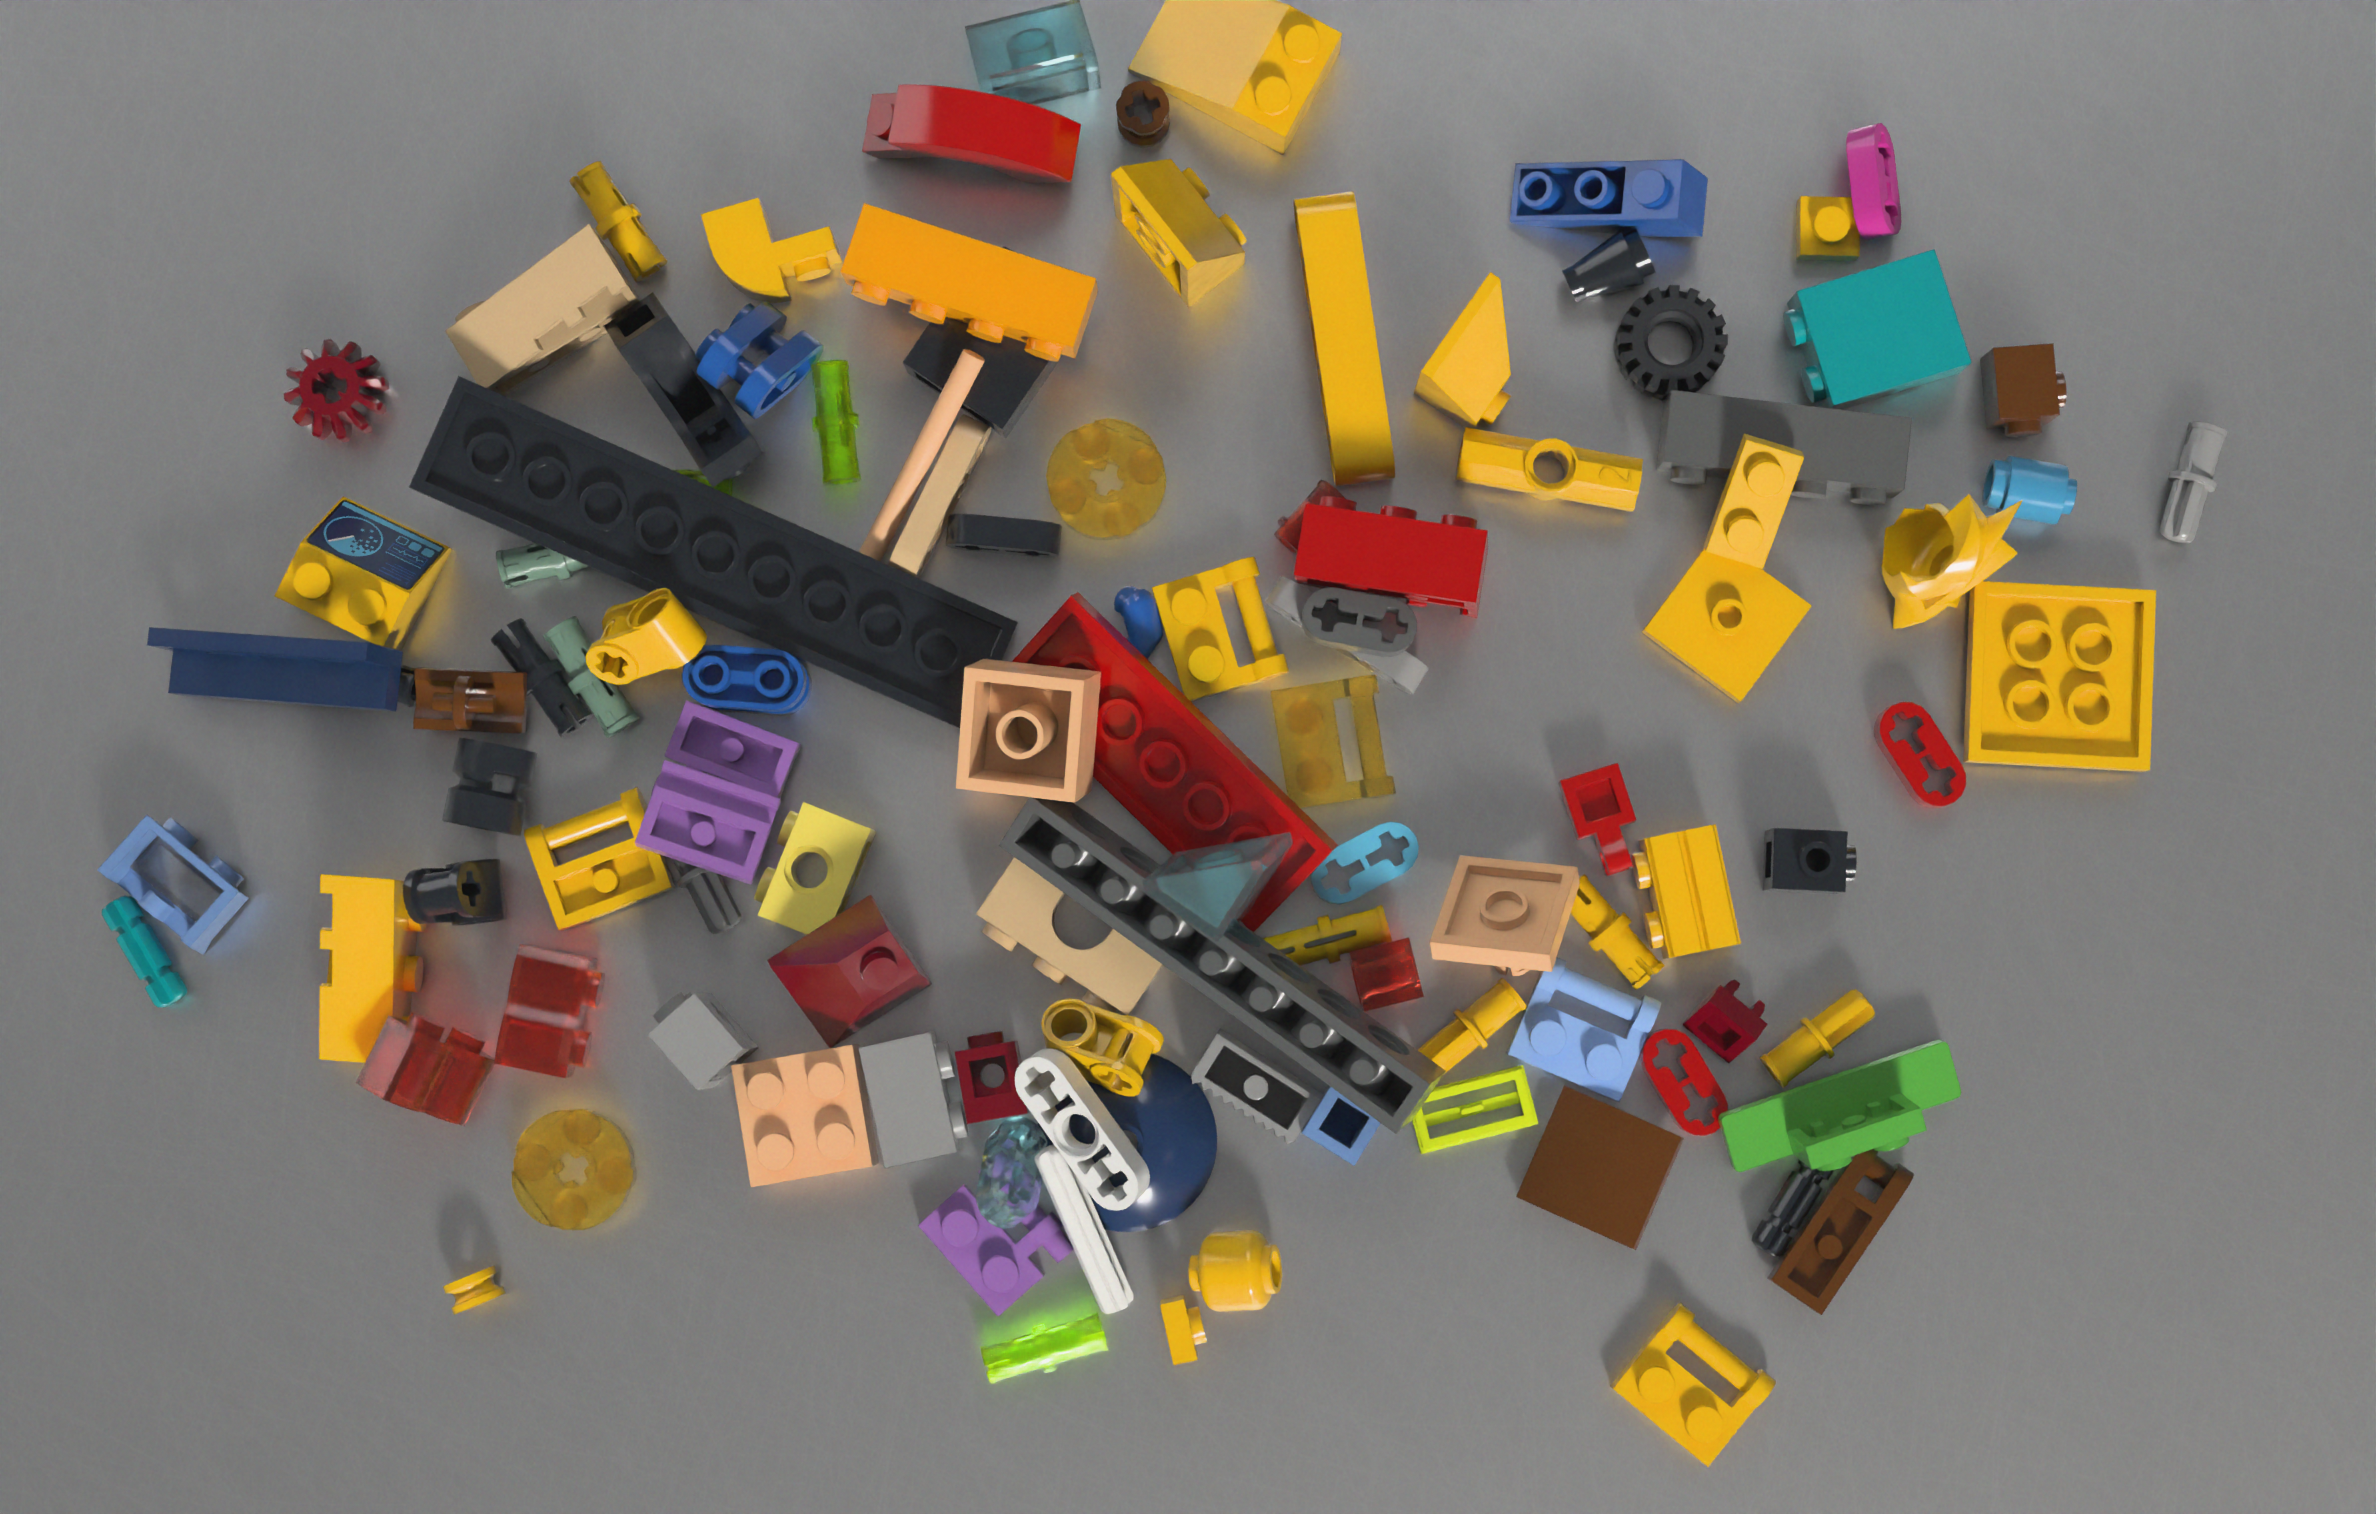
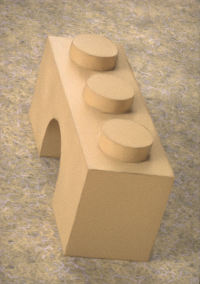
M1014 857L976 913V915L987 921L981 932L1010 952L1018 942L1038 955L1031 966L1056 983L1062 985L1067 976L1087 988L1088 990L1082 998L1086 1003L1114 1013L1120 1010L1124 1014L1130 1015L1163 965L1114 929L1111 930L1101 944L1091 949L1079 950L1067 946L1059 938L1054 923L1056 910L1066 894Z

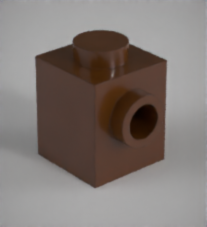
M2054 343L1994 347L1980 358L1986 429L2005 428L2006 437L2032 436L2042 433V425L2048 424L2060 415L2059 408H2063L2066 404L2067 388L2063 372H2056Z

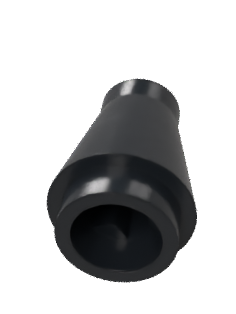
M1636 229L1624 235L1619 230L1574 265L1562 270L1576 303L1589 297L1644 285L1643 278L1656 273Z

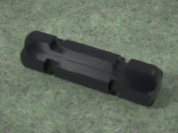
M1799 1160L1798 1163L1801 1165L1799 1171H1792L1767 1211L1771 1216L1767 1221L1761 1220L1752 1235V1242L1772 1256H1781L1792 1240V1237L1789 1236L1792 1228L1798 1230L1823 1190L1819 1186L1823 1179L1828 1181L1834 1170H1811Z

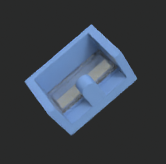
M146 815L97 870L134 897L138 904L149 914L171 928L189 948L204 955L212 939L249 899L237 888L244 878L217 855L208 864L191 849L199 840L173 818L170 817L162 826L158 821Z

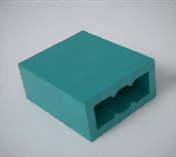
M1935 249L1796 291L1787 302L1789 310L1783 313L1788 338L1793 346H1801L1807 367L1802 368L1801 371L1806 394L1812 403L1819 401L1820 407L1843 410L1960 374L1972 363Z

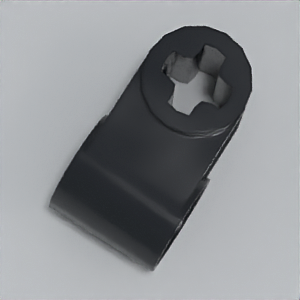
M500 859L458 862L445 865V868L415 869L410 871L405 877L403 884L404 904L409 916L416 923H452V926L507 919Z

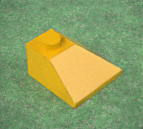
M1491 272L1421 370L1414 390L1415 395L1464 428L1475 429L1481 420L1492 425L1511 398V395L1503 390L1511 375L1501 280Z

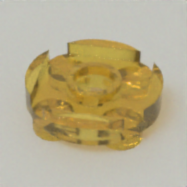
M1106 418L1095 420V423L1085 424L1077 430L1076 428L1064 435L1055 446L1048 462L1046 474L1051 503L1063 522L1069 528L1085 537L1104 541L1127 539L1148 525L1156 516L1163 503L1167 485L1163 458L1150 436L1137 426L1118 419ZM1108 464L1118 467L1117 478L1124 482L1119 491L1110 489L1106 496L1096 493L1097 483L1090 479L1093 470L1103 472Z
M590 1109L558 1110L544 1115L532 1123L519 1138L515 1149L517 1152L513 1160L514 1171H511L512 1187L523 1209L539 1223L562 1230H585L604 1223L613 1217L627 1201L631 1188L637 1179L634 1152L626 1134L610 1118ZM567 1153L575 1159L584 1156L589 1164L584 1170L587 1180L581 1186L575 1180L564 1183L558 1175L565 1168L561 1158Z

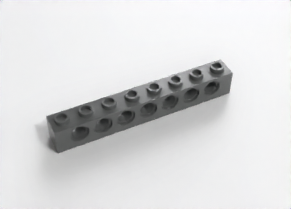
M1029 797L999 844L1005 851L1395 1134L1413 1120L1446 1072L1435 1062L1074 802Z

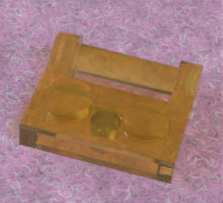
M1377 675L1359 676L1270 691L1286 794L1301 809L1396 794L1394 777L1387 776L1374 695L1380 693ZM1351 700L1364 780L1346 782L1333 701Z

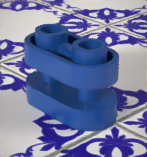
M768 301L762 302L757 307L751 303L744 306L725 332L719 329L713 330L703 340L695 354V357L701 361L697 368V374L714 388L720 389L732 379L741 385L734 403L753 419L762 416L795 389L816 365L824 350V345L805 330L797 333L789 341L783 337L780 332L786 323L787 316ZM764 353L769 355L757 367L752 364Z
M706 645L703 646L702 650L692 660L684 665L682 671L683 684L688 694L699 703L715 711L777 716L791 715L805 706L812 691V680L806 667L788 652L778 649Z

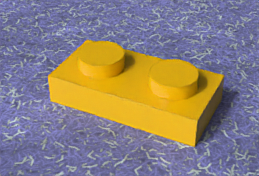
M1748 434L1743 435L1704 542L1706 552L1761 569L1764 568L1804 460L1802 451Z

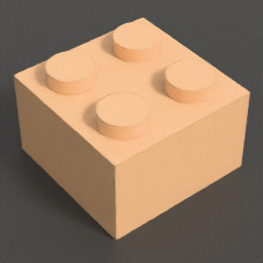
M982 659L964 668L956 789L1066 802H1076L1090 793L1093 781L1101 672Z
M859 1044L731 1065L751 1187L872 1167L879 1163L866 1081L858 1049L860 1048Z

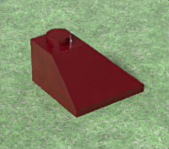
M872 895L867 896L767 960L772 970L829 1048L834 1047L932 984Z

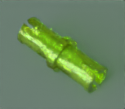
M846 360L816 362L810 365L817 414L811 420L813 432L819 433L823 470L822 481L825 485L855 483L861 480L855 429L860 427L859 414L853 412L848 371L849 362Z
M1098 1312L1092 1314V1316L1046 1329L1045 1324H1040L1032 1327L1033 1333L990 1346H981L984 1366L988 1365L986 1373L991 1385L998 1383L997 1381L1043 1368L1044 1373H1049L1057 1370L1058 1363L1099 1351H1108L1105 1332L1102 1331V1322Z

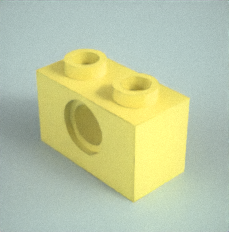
M803 802L799 813L790 811L785 818L777 840V844L785 847L776 869L771 867L765 869L755 893L754 900L762 903L758 916L807 935L844 912L876 831ZM819 854L826 861L827 876L819 886L806 888L798 880V864L807 855Z

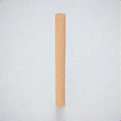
M963 349L859 550L860 553L881 562L985 362V359L977 353Z

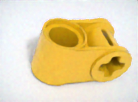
M656 589L643 597L623 604L613 605L607 609L602 619V629L604 632L599 640L591 644L585 656L586 665L595 676L603 681L618 685L628 684L635 679L665 669H675L685 665L702 650L706 643L707 634L669 589Z
M1067 998L1056 1001L1047 1008L1041 1021L1046 1048L1057 1049L1065 1053L1086 1081L1101 1085L1107 1090L1123 1096H1136L1140 1094L1144 1084L1141 1075L1151 1054L1159 1052L1164 1042L1162 1033L1147 1021L1129 1015H1120L1087 1004L1079 999ZM1070 1033H1081V1034H1083L1081 1037H1079V1038L1076 1039V1040H1072V1041H1063V1040H1060V1039H1061L1063 1036H1065L1066 1034H1070Z

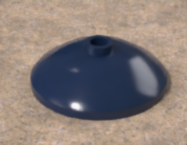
M1151 1054L1141 1075L1144 1084L1140 1094L1136 1096L1119 1095L1101 1085L1087 1081L1122 1131H1131L1136 1135L1138 1140L1136 1150L1145 1161L1150 1174V1182L1146 1192L1126 1209L1118 1211L1108 1210L1100 1206L1091 1197L1105 1230L1116 1232L1144 1231L1175 1219L1190 1207L1201 1194L1215 1164L1217 1129L1209 1101L1197 1083L1192 1084L1191 1076L1170 1060L1156 1054ZM1069 1095L1054 1107L1059 1112L1072 1103L1073 1100ZM1071 1115L1069 1128L1073 1137L1081 1143L1092 1144L1095 1140V1128L1092 1122L1083 1115ZM1039 1123L1036 1131L1037 1154L1045 1147L1053 1145V1142ZM1105 1146L1091 1158L1096 1163L1109 1154L1110 1151ZM1122 1171L1113 1174L1109 1178L1115 1188L1124 1185L1128 1181Z

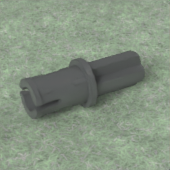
M672 859L681 876L677 881L679 887L688 889L711 933L718 934L727 931L742 920V915L720 874Z

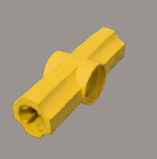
M1465 427L1458 456L1455 480L1524 492L1539 500H1553L1557 498L1633 512L1641 483L1643 459L1573 447L1557 438H1548L1540 441ZM1541 456L1556 458L1564 469L1563 480L1551 484L1541 481L1533 470L1534 460Z

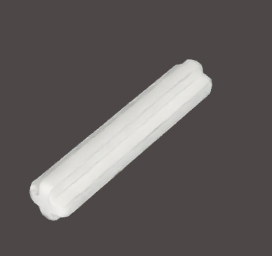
M1049 1145L1040 1150L1035 1156L1038 1170L1100 1310L1105 1314L1121 1311L1128 1307L1129 1303L1133 1300V1292L1088 1191L1055 1145Z

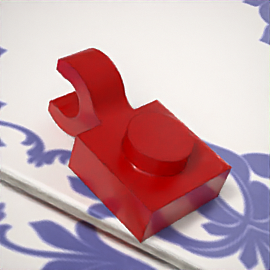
M1618 763L1560 780L1558 785L1576 840L1594 835L1605 876L1629 870V867L1633 865L1620 827L1634 823L1636 817Z

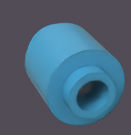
M2008 456L2005 461L1992 459L1984 481L1983 506L1995 508L1996 513L2023 500L2013 518L2055 525L2059 521L2061 514L2069 515L2073 510L2077 494V480L2069 478V471L2066 465Z

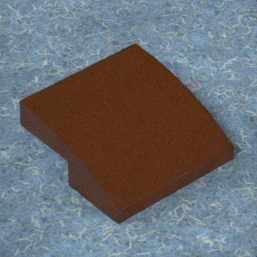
M1564 1085L1516 1197L1636 1250L1684 1138Z

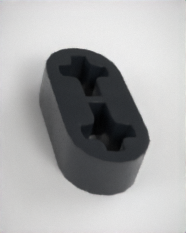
M950 514L948 516L946 546L975 552L1031 557H1058L1062 526L1052 522L975 514Z

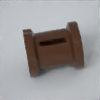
M1145 80L1136 81L1124 87L1121 97L1116 102L1118 130L1123 139L1132 146L1140 148L1153 147L1160 143L1168 134L1170 126L1168 97L1161 87L1154 86ZM1138 105H1144L1147 112L1152 113V122L1142 124L1141 119L1138 116H1134V108Z

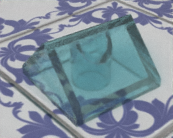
M1070 0L964 26L980 92L1035 105L1101 88L1098 60L1080 0Z
M1291 833L1176 852L1142 881L1145 893L1216 942H1219L1250 912L1293 845Z

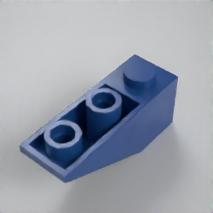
M1684 159L1515 163L1510 222L1521 225L1615 234L1620 230L1622 235L1636 229L1640 237H1702L1708 178Z

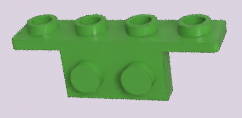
M1937 1039L1723 1112L1718 1116V1121L1731 1166L1737 1172H1743L1790 1155L1796 1156L1811 1170L1831 1171L1850 1164L1854 1155L1872 1149L1875 1151H1890L1903 1147L1909 1142V1136L1927 1131L1922 1110L1959 1098L1961 1089L1949 1045L1945 1041Z

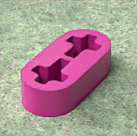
M1882 123L1852 129L1847 134L1846 152L1853 212L1858 231L1866 241L1896 235L1901 229L1902 220L1895 154L1890 134Z

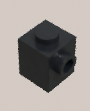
M1789 828L1766 830L1764 838L1763 891L1839 894L1846 892V882L1854 881L1857 864L1855 846L1847 845L1848 831Z

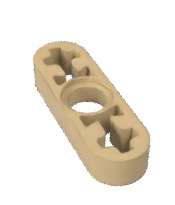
M965 414L959 418L897 541L888 563L889 566L914 577H921L948 524V516L953 514L990 436V426Z

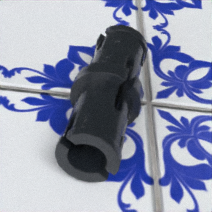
M520 618L507 625L521 646L516 648L502 629L491 638L492 644L497 646L515 672H527V697L534 696L558 730L559 736L565 737L573 733L576 729L564 714L563 708L567 707L581 726L588 722L593 714L590 710H587L579 697L573 694L562 676L565 669L558 659H549L526 626L524 619Z

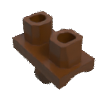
M415 668L416 704L413 729L517 734L526 732L527 672Z

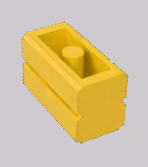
M1716 824L1639 840L1641 852L1632 854L1631 860L1638 889L1648 888L1653 912L1644 913V925L1650 948L1661 947L1662 957L1666 959L1741 944Z

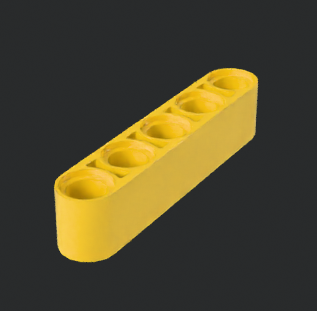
M1354 192L1293 200L1295 224L1334 484L1337 487L1395 478L1393 446Z

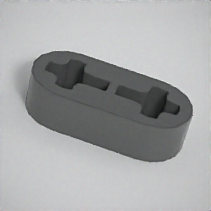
M1335 587L1322 588L1315 591L1306 600L1301 613L1302 628L1313 642L1322 646L1381 657H1394L1403 653L1411 645L1417 632V619L1413 610L1405 602L1394 598ZM1326 602L1336 603L1337 614L1356 618L1355 625L1339 622L1335 624L1332 632L1321 630V620L1312 617V610L1322 611ZM1386 613H1392L1396 615V625L1405 628V634H1396L1392 643H1386L1381 641V631L1362 626L1363 620L1381 622Z

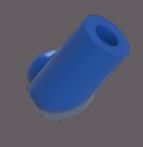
M1126 586L1117 593L1114 600V609L1124 619L1128 634L1126 639L1149 659L1163 637V627L1157 603L1148 590Z

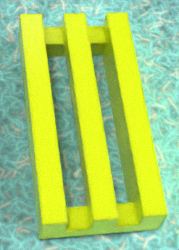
M1518 1065L1436 1086L1424 1103L1512 1080L1515 1082L1517 1091L1425 1115L1421 1107L1412 1120L1420 1154L1539 1124L1524 1066ZM1519 1103L1521 1105L1522 1115L1433 1138L1429 1137L1427 1129L1429 1126Z

